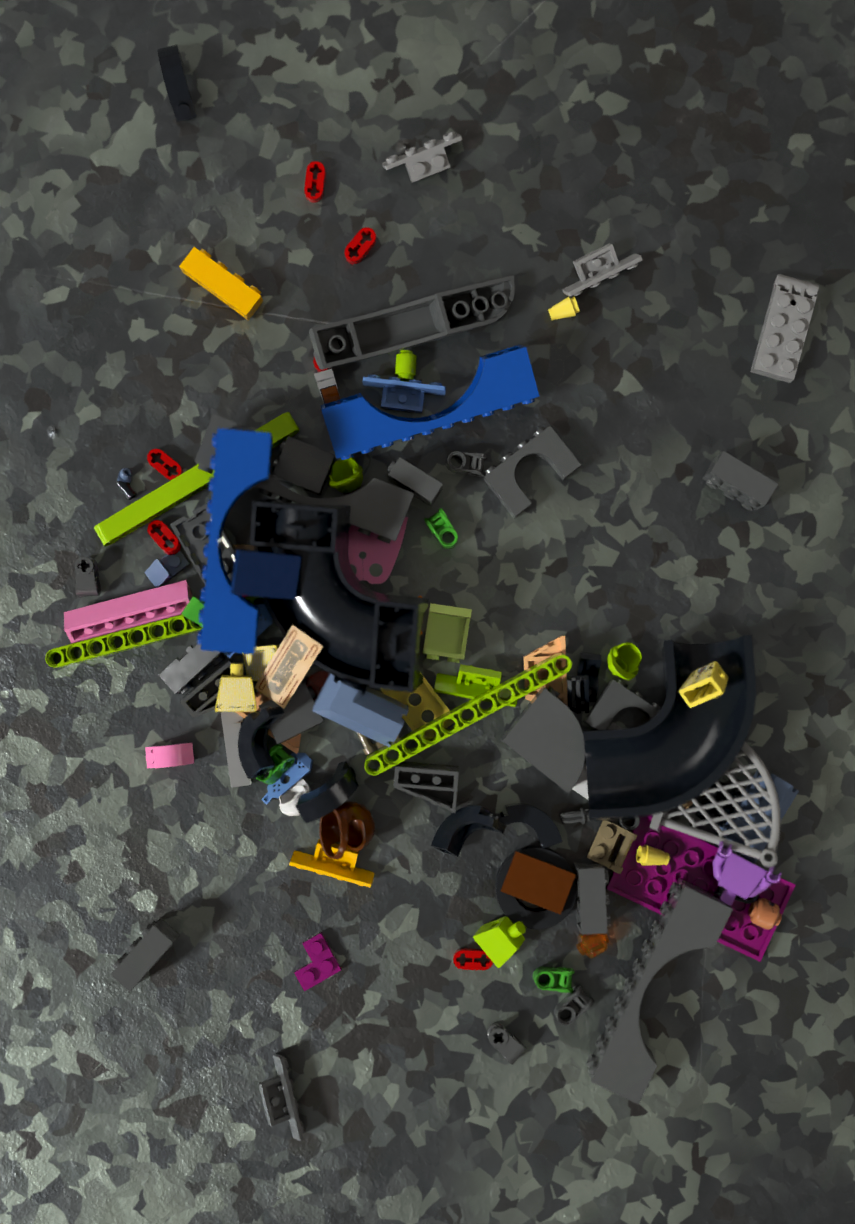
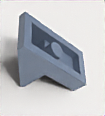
M179 551L175 555H166L162 559L157 558L144 573L157 588L163 586L188 567L190 562Z

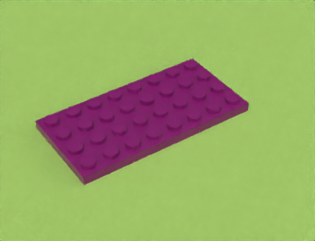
M641 817L639 825L632 830L638 836L631 844L623 862L621 874L613 871L609 884L606 886V889L661 915L660 908L664 901H668L671 895L669 893L670 887L673 882H677L678 878L714 894L718 884L714 878L712 862L718 847L662 826L660 832L652 830L650 824L653 817ZM646 844L669 853L668 865L642 866L641 863L636 861L638 847ZM780 878L778 882L773 883L765 891L758 894L757 900L765 898L776 903L780 908V914H783L796 885ZM734 900L731 905L733 910L717 942L761 962L777 926L774 925L770 930H766L753 924L750 916H748L751 903L748 904Z

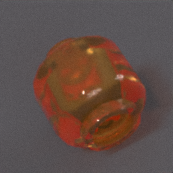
M580 933L578 935L576 947L582 956L586 955L589 958H595L608 948L607 943H609V939L606 933Z

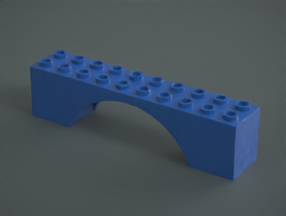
M519 344L480 356L476 375L466 392L451 406L433 415L416 418L395 416L373 406L361 393L321 405V410L336 458L341 457V460H346L354 457L353 453L360 451L362 454L374 451L373 447L379 445L382 448L389 447L394 444L393 441L402 439V442L413 439L415 434L419 433L428 435L433 433L434 429L442 427V429L451 428L455 422L462 421V423H467L475 420L474 416L482 415L483 417L495 414L494 410L501 408L503 411L515 407L514 404L520 402L523 405L535 401L534 398L540 396L527 348Z
M217 428V433H213L212 446L216 448L215 456H211V469L214 470V478L210 477L209 491H213L212 500H208L207 513H211L210 522H206V535H209V543L204 546V557H208L207 565L203 566L202 579H206V585L204 588H201V601H204V608L200 609L199 623H203L202 630L198 631L197 644L201 645V650L254 654L256 652L260 608L249 602L242 595L230 593L232 582L224 567L221 539L225 521L237 500L253 486L270 479L273 435L271 433Z

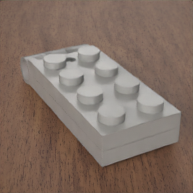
M782 274L777 275L750 372L788 383L794 380L817 299L818 284Z

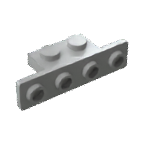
M454 131L443 135V139L438 141L435 139L429 140L424 143L423 147L418 149L416 147L409 148L401 156L397 154L391 155L386 158V162L382 163L383 168L388 170L405 163L412 183L450 168L444 147L463 140L462 136Z
M609 243L573 261L580 281L562 289L563 293L571 297L578 296L583 292V289L596 287L601 284L602 280L614 278L620 274V271L636 267L638 262L643 260L642 256L632 254L618 261L614 247Z
M221 712L231 787L251 785L252 779L247 778L238 753V736L243 723V717L236 712Z

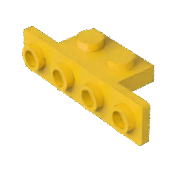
M318 839L314 855L295 850L289 864L298 869H305L316 872L319 875L334 877L341 881H348L366 887L372 886L375 875L374 872L355 867L359 851H351L346 847L340 859L328 858L323 851L320 839ZM334 843L331 846L334 854L337 853L340 844Z

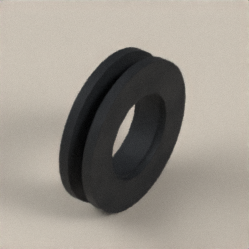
M529 846L517 850L573 872L566 860L549 848L542 849L541 846ZM513 852L501 864L496 876L495 890L501 909L514 923L520 921L528 929H546L558 924L570 913L574 906L577 895L576 878H574L561 915L545 908L533 909L526 907L516 897L500 891L515 852Z

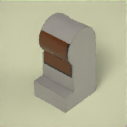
M328 369L315 373L314 376L323 403L327 404L340 400L333 370Z

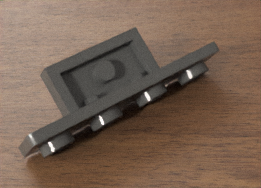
M274 1054L273 1059L277 1076L258 1083L268 1125L274 1126L289 1120L293 1138L303 1141L305 1128L302 1121L299 1120V1104L294 1099L292 1092L294 1091V1084L289 1078L287 1071L289 1070V1064L284 1056Z

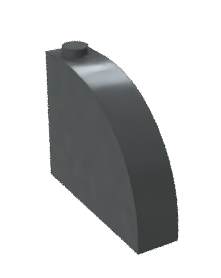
M542 686L501 739L506 745L569 793L577 783L585 761L584 735L573 712L558 698L560 694L551 686L548 689Z

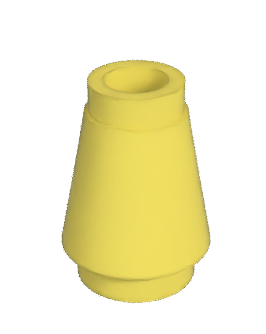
M568 296L548 309L552 321L573 317L580 312L575 296L571 298Z
M646 844L639 846L637 849L636 861L641 863L642 866L668 865L670 856L667 852Z

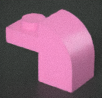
M193 743L145 747L147 768H165L194 764Z

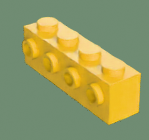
M193 247L180 264L181 271L249 321L263 303L262 296L260 295L261 291L253 285L247 286L244 283L245 280L237 273L232 275L227 271L228 267L222 262L217 261L216 263L211 259L212 256L202 248L198 250Z

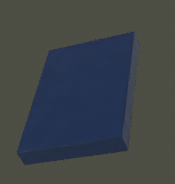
M236 549L230 593L233 595L295 599L301 556Z

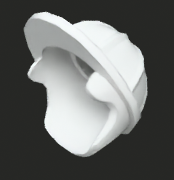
M304 779L299 780L286 793L279 796V806L283 814L300 816L295 807L299 797L311 792L308 783Z

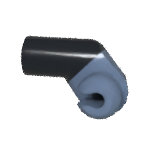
M123 468L118 473L117 487L128 500H131L137 494L130 486L132 472L128 468Z

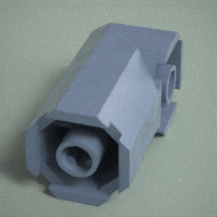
M329 673L313 705L312 711L390 747L391 742L394 743L405 722L401 717L403 714L407 716L409 709L408 705L376 691L368 685L364 688L361 686V683L343 679Z
M757 770L753 777L759 778L762 776ZM772 774L771 777L779 798L782 820L799 791ZM764 781L758 782L767 791ZM749 784L745 789L749 795L760 792L754 784ZM764 796L753 799L759 807L771 805ZM748 800L738 802V805L744 811L755 809ZM730 810L728 814L737 813L738 811L735 810L733 812L732 810ZM764 811L772 821V811ZM759 813L748 815L754 824L765 822ZM742 816L732 818L738 827L749 825ZM728 822L723 827H719L722 831L733 829ZM760 827L759 830L765 837L770 838L771 827ZM753 829L742 831L749 840L760 838ZM737 833L723 836V838L743 845L746 844ZM767 843L752 844L750 847L763 851ZM734 851L753 864L757 861V858Z

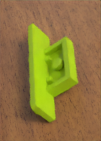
M460 664L458 677L437 673L434 692L473 699L499 685L502 672ZM506 688L502 689L499 693L500 698H508L511 691ZM483 699V700H482V701H485V702H490V703H492V701H491L490 699ZM518 700L506 706L516 707Z

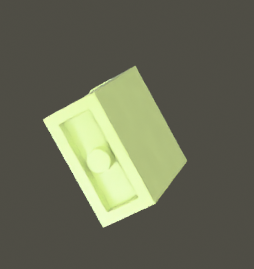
M430 603L423 654H427L426 658L439 660V656L448 657L447 661L460 663V659H465L472 609Z

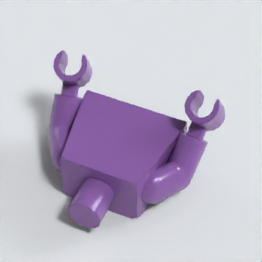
M723 841L719 842L718 851L712 862L714 878L717 880L718 885L725 888L719 900L730 906L736 895L744 899L754 897L765 891L773 883L778 882L782 875V872L778 875L772 873L775 868L774 866L770 867L766 874L767 871L733 853L732 844H730L729 848H723Z

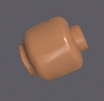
M759 898L751 903L748 910L751 922L766 930H770L774 925L778 926L782 919L779 906L765 898Z

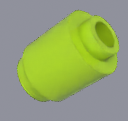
M401 350L399 354H396L395 375L401 381L409 382V380H414L416 376L417 356L413 354V351Z

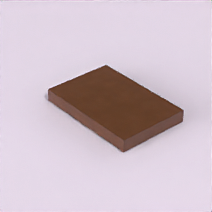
M515 851L500 891L561 915L576 874Z

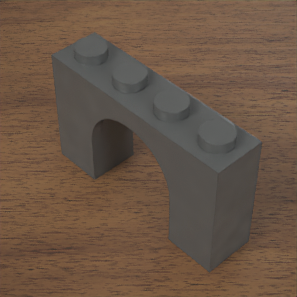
M551 426L546 429L541 427L534 433L535 438L531 441L526 439L518 445L519 450L514 454L509 452L501 459L502 463L499 466L493 465L485 471L486 476H484L483 480L513 518L517 517L532 504L515 480V467L521 460L527 457H540L552 466L562 480L581 466L580 462Z
M610 680L583 722L597 731L606 730L614 716L624 708L636 707L642 710L650 721L659 713L662 707L654 702L652 704L644 700L646 697L635 690L633 693L628 690V685L622 680Z

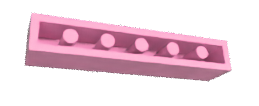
M184 580L64 612V630L71 644L179 616L182 615L181 613L193 597L187 581Z

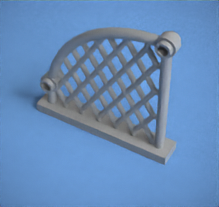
M744 742L741 748L742 752H739L737 757L747 755L754 764L744 766L736 757L734 762L738 767L727 769L722 775H727L733 783L722 786L717 780L715 782L717 787L707 789L701 794L706 795L712 803L700 805L696 799H693L692 802L696 807L685 809L681 806L678 807L679 811L654 815L650 824L652 830L660 832L662 826L717 845H719L720 841H723V847L729 848L730 844H732V850L759 859L765 867H773L778 862L776 849L781 827L778 794L765 764L746 742ZM757 768L762 777L754 778L748 770ZM743 771L749 780L738 782L732 773ZM764 781L767 791L758 782ZM754 784L760 792L749 795L742 786ZM737 787L744 796L733 798L727 790ZM721 791L728 800L717 802L710 793ZM764 796L771 805L759 807L753 799ZM748 800L755 809L744 811L737 802ZM732 804L738 812L727 814L721 806ZM716 807L722 816L711 818L705 809ZM700 811L706 820L696 822L689 813ZM764 811H772V821ZM759 813L765 822L754 824L748 815ZM684 814L692 824V827L670 818ZM742 816L749 825L738 827L732 818ZM727 820L733 829L722 831L715 822ZM711 824L719 835L708 833L696 827ZM770 826V838L765 837L759 828ZM753 829L760 838L749 840L742 831ZM737 833L746 844L743 845L723 838V836ZM769 843L768 848L763 851L750 847L752 844ZM772 855L773 860L767 862L765 856Z

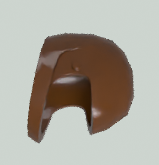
M346 801L329 814L320 818L319 836L321 846L325 855L330 859H340L346 847L351 851L358 852L368 846L374 837L375 823L371 812L360 803ZM340 842L339 849L334 854L331 846L334 843Z

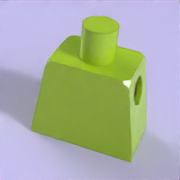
M502 917L482 925L474 934L473 939L496 967L500 968L525 941L522 934L525 933L526 929L522 922L517 921L513 924L508 917Z

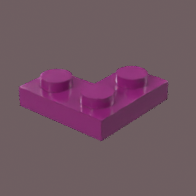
M322 932L302 943L312 962L299 968L294 974L304 991L342 970Z

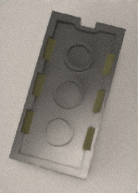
M207 503L192 511L194 516L190 518L183 516L170 524L201 579L203 566L207 565L208 557H204V546L209 543V535H206V522H210L211 513H207ZM223 528L221 539L222 559L228 577L232 582L236 548ZM202 579L204 585H206V579Z

